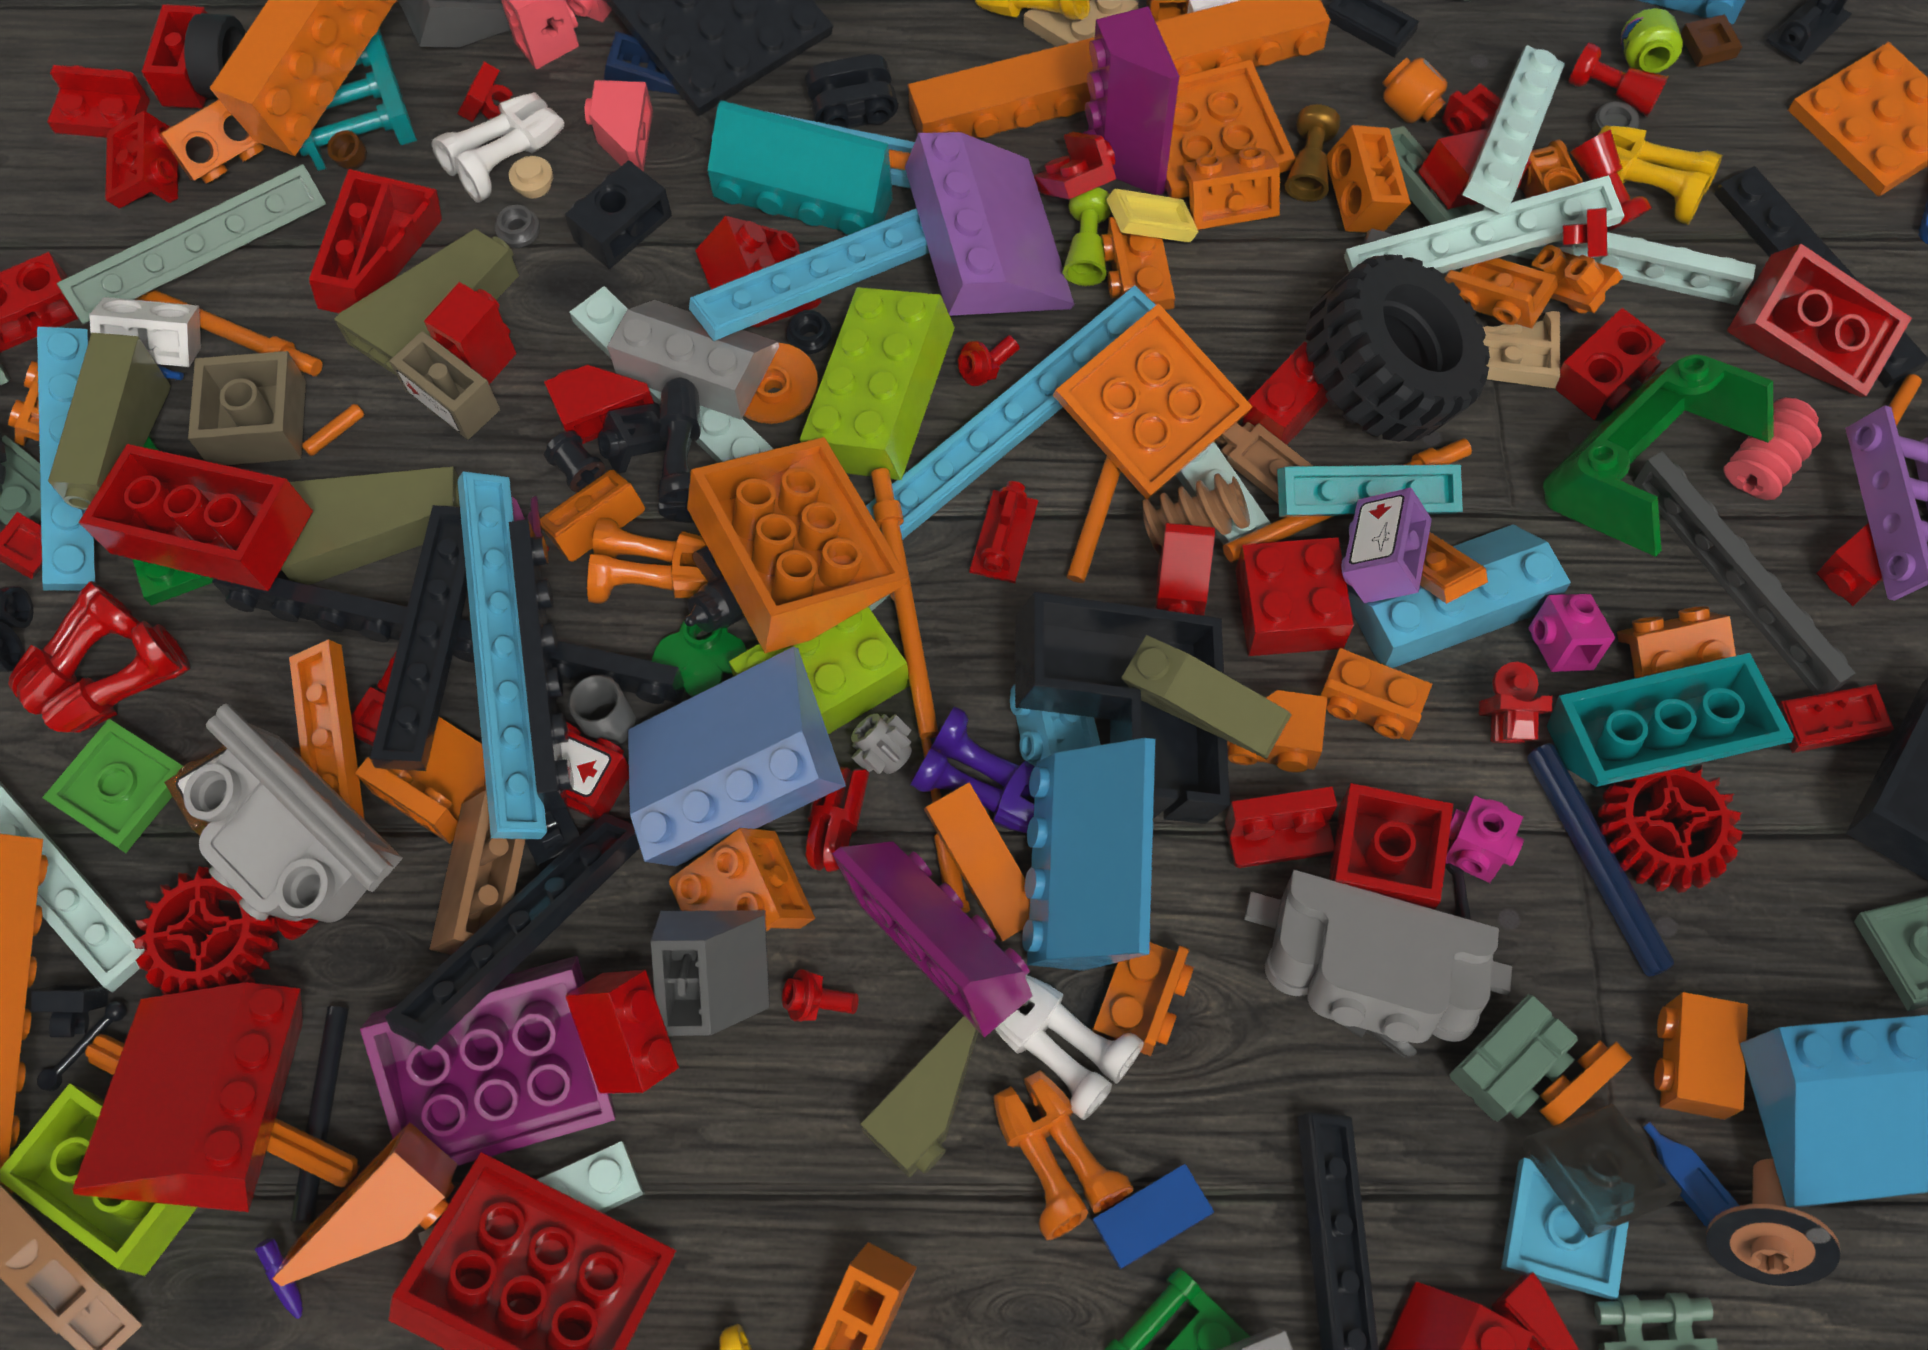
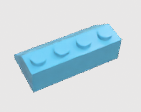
M1513 524L1453 546L1486 568L1488 582L1447 604L1422 586L1419 587V593L1363 603L1352 586L1347 585L1351 612L1377 662L1394 668L1532 617L1538 613L1548 595L1564 594L1571 582L1549 543Z

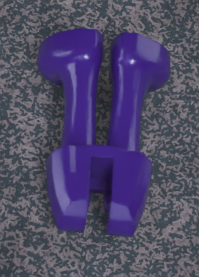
M954 706L916 773L911 786L920 792H929L934 788L953 792L970 782L982 805L994 812L992 816L993 824L1027 834L1029 822L1034 817V804L1032 803H1034L1035 797H1032L1030 794L1029 781L1035 766L1027 761L1017 765L981 748L967 734L968 715L962 709ZM947 758L961 762L1002 785L1003 789L1001 790L959 771L949 764Z

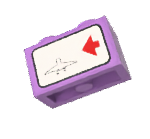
M1412 488L1367 497L1357 501L1354 520L1349 526L1350 539L1346 557L1342 560L1341 569L1345 582L1354 588L1363 603L1419 593L1432 519Z

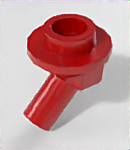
M1010 335L990 351L980 341H969L961 350L958 359L959 371L967 384L982 386L988 380L996 379L1000 366L1020 349V346Z
M801 969L794 974L793 978H789L786 981L782 992V1004L788 1010L789 1017L793 1021H816L819 1009L855 1014L858 1008L859 996L857 993L822 988L823 976L811 973L806 969Z

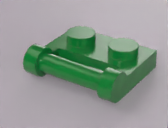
M1177 1267L1166 1279L1169 1284L1168 1287L1120 1341L1114 1338L1104 1350H1143L1185 1301L1197 1312V1315L1166 1350H1219L1250 1336L1204 1293L1186 1272Z

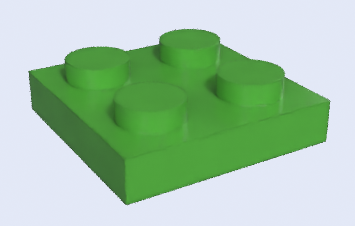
M108 719L42 798L124 853H127L177 792V779L189 771L183 765L111 719Z

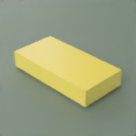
M1113 189L1106 199L1121 233L1189 243L1198 233L1197 227L1183 199L1122 189Z

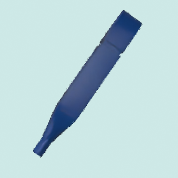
M1651 1122L1643 1126L1644 1130L1654 1140L1662 1174L1706 1228H1708L1710 1222L1717 1215L1725 1210L1739 1206L1692 1149L1661 1135Z

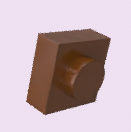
M1725 14L1686 23L1681 32L1682 40L1697 67L1737 58L1742 48V44Z

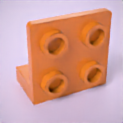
M438 717L426 771L375 768L370 758L367 757L355 772L374 795L449 844H451L455 837L461 805L486 790L482 744L441 717Z
M739 828L669 880L670 887L681 911L766 910L767 931L771 928L801 929L816 919L776 831Z

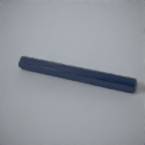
M1549 743L1535 748L1527 756V760L1644 973L1650 977L1669 970L1674 965L1671 954L1627 875L1621 868L1614 853L1610 852L1608 841L1602 834L1598 823L1555 746Z

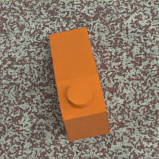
M868 1242L850 1263L813 1350H880L917 1267Z

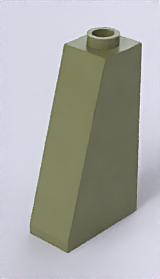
M474 229L345 309L334 320L350 346L396 375L389 361L421 331H424L431 337L424 320L458 282L475 291L483 289L496 300L519 276L512 259L513 251L502 239L496 236L489 238Z
M91 333L48 482L63 498L64 502L74 508L82 510L88 508L127 444L139 447L144 446L169 394L171 385L139 336Z
M454 467L290 482L313 512L283 564L282 571L290 581L311 585L423 545L432 506L460 507L457 481L459 477Z

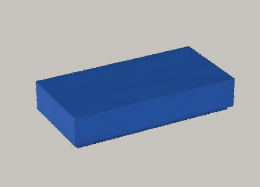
M1184 1164L1093 1218L1092 1223L1119 1270L1213 1215L1214 1210L1188 1167Z

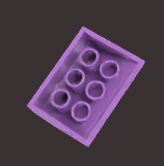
M961 132L918 133L905 165V170L942 298L949 315L1072 309L1074 301L1067 279L1063 275V266L1029 159Z

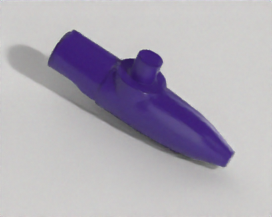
M274 1238L264 1240L256 1246V1253L282 1305L298 1319L302 1316L303 1307L296 1281L280 1286L272 1280L284 1257Z

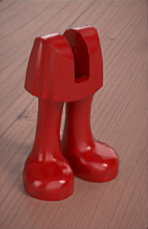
M90 581L79 592L76 602L64 617L49 643L42 650L33 645H30L9 677L8 685L11 691L29 713L35 715L42 714L43 707L47 701L76 683L77 678L74 673L87 651L99 639L107 634H118L131 639L132 628L141 622L131 615L132 611L121 601L95 582Z
M142 621L131 630L132 643L136 649V657L119 672L97 681H93L88 677L83 678L47 701L42 710L44 723L50 729L57 732L82 733L116 716L117 713L113 706L121 700L150 689L166 680L177 678L189 671L190 663L178 642L162 625L157 624L152 627L148 622Z

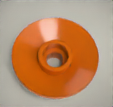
M779 343V348L744 416L756 422L774 424L789 421L802 414L811 405L818 390L817 370L810 357L797 347ZM772 388L781 389L780 391L775 393H768V391Z

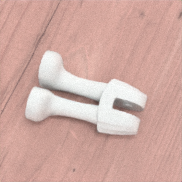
M535 92L499 103L500 115L460 132H446L432 140L434 154L443 169L451 176L459 175L465 190L474 201L480 203L490 196L492 186L489 173L499 162L523 151L529 153L536 152L547 145L564 128L565 123L554 110L547 108L546 102ZM500 137L499 139H497V140H495V141H493V142H491V143H488V144H486V145H484V146H481V145L485 144V143L488 142V141H491V140H493V139H495V138Z
M1026 975L1025 977L1033 996L1023 1006L1029 1009L1030 1012L1024 1016L1016 1010L995 1030L1017 1054L1028 1050L1052 1069L1067 1085L1072 1095L1070 1100L1072 1112L1082 1120H1085L1106 1099L1111 1091L1112 1084L1099 1073L1091 1072L1080 1065L1059 1047L1045 1031L1048 1028L1076 1047L1115 1084L1123 1078L1144 1046V1041L1132 1033H1125L1113 1041L1099 1036L1081 1023L1061 1004L1063 998L1061 992L1045 982Z

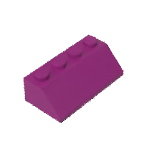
M1149 6L1096 19L1095 40L1089 42L1093 70L1087 73V83L1091 99L1090 102L1085 104L1089 129L1084 131V133L1101 135L1104 140L1109 142L1116 159V163L1113 166L1116 179L1154 195H1160L1165 192L1179 74Z
M893 841L840 847L832 853L858 905L984 1037L1033 996L1025 977L1030 973V970L1023 959L1010 947L1003 952L993 942L996 936L988 924L977 914L970 919L961 910L964 905L955 891L945 882L938 887L929 878L932 872L917 853L912 851L909 855H906Z

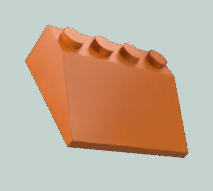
M825 437L691 469L687 509L764 653L810 641L907 584L908 576Z

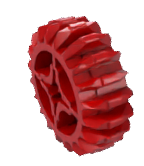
M1703 765L1694 766L1690 771H1687L1685 767L1615 782L1613 786H1609L1604 792L1603 800L1606 804L1599 808L1597 817L1606 823L1600 827V830L1605 838L1613 840L1608 845L1610 852L1615 855L1620 854L1623 858L1620 866L1624 872L1631 867L1637 871L1636 884H1644L1651 877L1653 878L1656 892L1666 890L1670 884H1672L1677 894L1687 891L1691 884L1696 889L1703 888L1711 881L1710 878L1720 877L1727 870L1726 863H1730L1736 858L1738 850L1733 845H1736L1741 840L1743 832L1735 828L1734 825L1740 820L1742 812L1727 809L1726 806L1733 801L1734 793L1720 794L1716 790L1720 784V777L1711 778L1709 781L1702 778ZM1650 793L1649 811H1646L1641 817H1634L1633 807L1635 798L1641 794ZM1704 831L1705 840L1702 853L1698 856L1690 857L1688 847L1692 844L1691 837L1697 832Z
M199 866L194 879L187 873L178 872V886L174 889L169 885H160L161 893L164 897L158 903L156 901H145L146 907L152 912L150 917L135 920L137 927L146 932V934L132 941L136 949H146L135 961L141 969L148 972L145 976L148 983L156 988L161 987V993L164 995L240 982L255 983V978L251 973L256 967L261 970L270 969L269 962L262 958L264 953L279 950L278 943L268 937L280 931L276 920L269 915L265 921H261L248 914L239 904L242 897L238 892L214 879L207 867ZM219 901L237 902L242 918L233 920L229 916H224V912L219 909ZM182 950L190 954V959L196 962V971L180 970L176 963L174 952Z

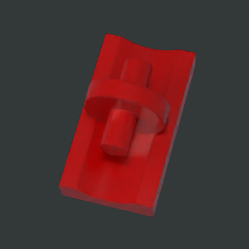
M1507 663L1494 674L1492 685L1495 696L1479 701V716H1491V742L1521 744L1525 743V741L1538 740L1539 715L1552 712V696H1540L1533 699L1539 685L1538 677L1534 670L1525 663Z

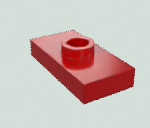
M1876 684L1781 701L1778 704L1794 735L1792 742L1788 743L1792 753L1883 737L1894 730Z

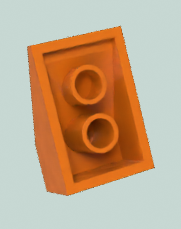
M409 1122L294 1241L272 1280L278 1285L284 1286L401 1241L418 1225L426 1230L439 1218L449 1204L446 1199L455 1188L451 1180L457 1163Z

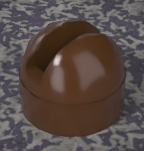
M344 130L336 133L327 145L329 157L340 167L354 170L362 166L366 161L367 150L365 145L352 131Z

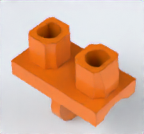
M1550 244L1546 245L1532 262L1534 269L1556 275L1558 287L1551 299L1566 303L1568 308L1578 313H1595L1605 301L1606 291L1611 286L1618 284L1623 278L1616 268L1597 263L1594 258L1588 256H1575L1563 252L1559 247Z

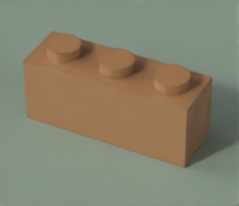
M486 790L461 805L430 950L452 955L514 897L525 839L491 838Z

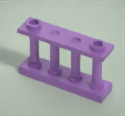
M1884 405L1845 429L1887 598L1895 601L1928 585V522L1920 519L1915 500L1924 501L1928 510V437L1917 441L1899 436L1892 408ZM1905 458L1915 461L1919 480L1909 477Z

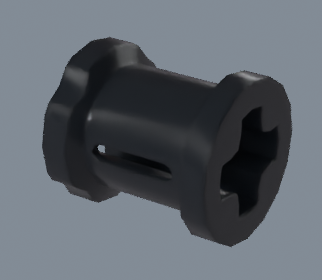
M571 430L562 432L548 443L544 457L549 464L558 466L566 475L568 487L574 492H579L604 474L605 465L599 458L590 456L582 446L583 440L576 431Z

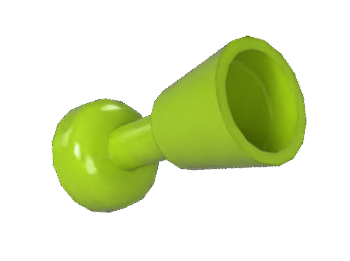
M1099 187L1069 199V210L1071 215L1080 221V232L1072 239L1063 268V275L1069 282L1076 285H1096L1105 280L1107 275L1103 241L1097 234L1098 223L1105 221L1111 214V209L1106 201L1110 194Z

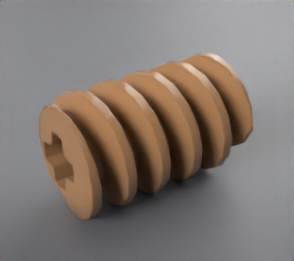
M1219 473L1215 474L1213 490H1209L1202 480L1196 481V496L1191 497L1187 490L1181 486L1178 488L1177 503H1173L1166 493L1160 494L1161 508L1158 510L1154 508L1148 499L1143 500L1145 528L1154 549L1159 555L1161 554L1166 523L1215 527L1222 535L1231 533L1232 520L1241 529L1247 528L1250 525L1247 504L1239 482L1234 476L1232 483L1227 484Z

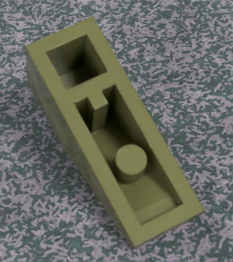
M1148 635L1144 638L1122 676L1123 681L1129 688L1141 690V701L1265 759L1268 758L1291 717V713L1227 675L1192 655Z
M965 1016L957 1022L860 1124L863 1133L909 1178L918 1169L923 1174L927 1173L946 1151L941 1144L947 1138L979 1033Z

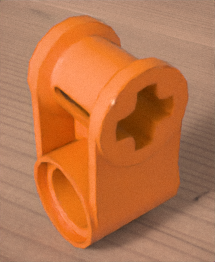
M1555 140L1551 141L1547 147L1531 151L1529 160L1532 163L1521 177L1522 183L1519 187H1521L1525 197L1530 198L1583 183V180L1571 161L1564 142Z

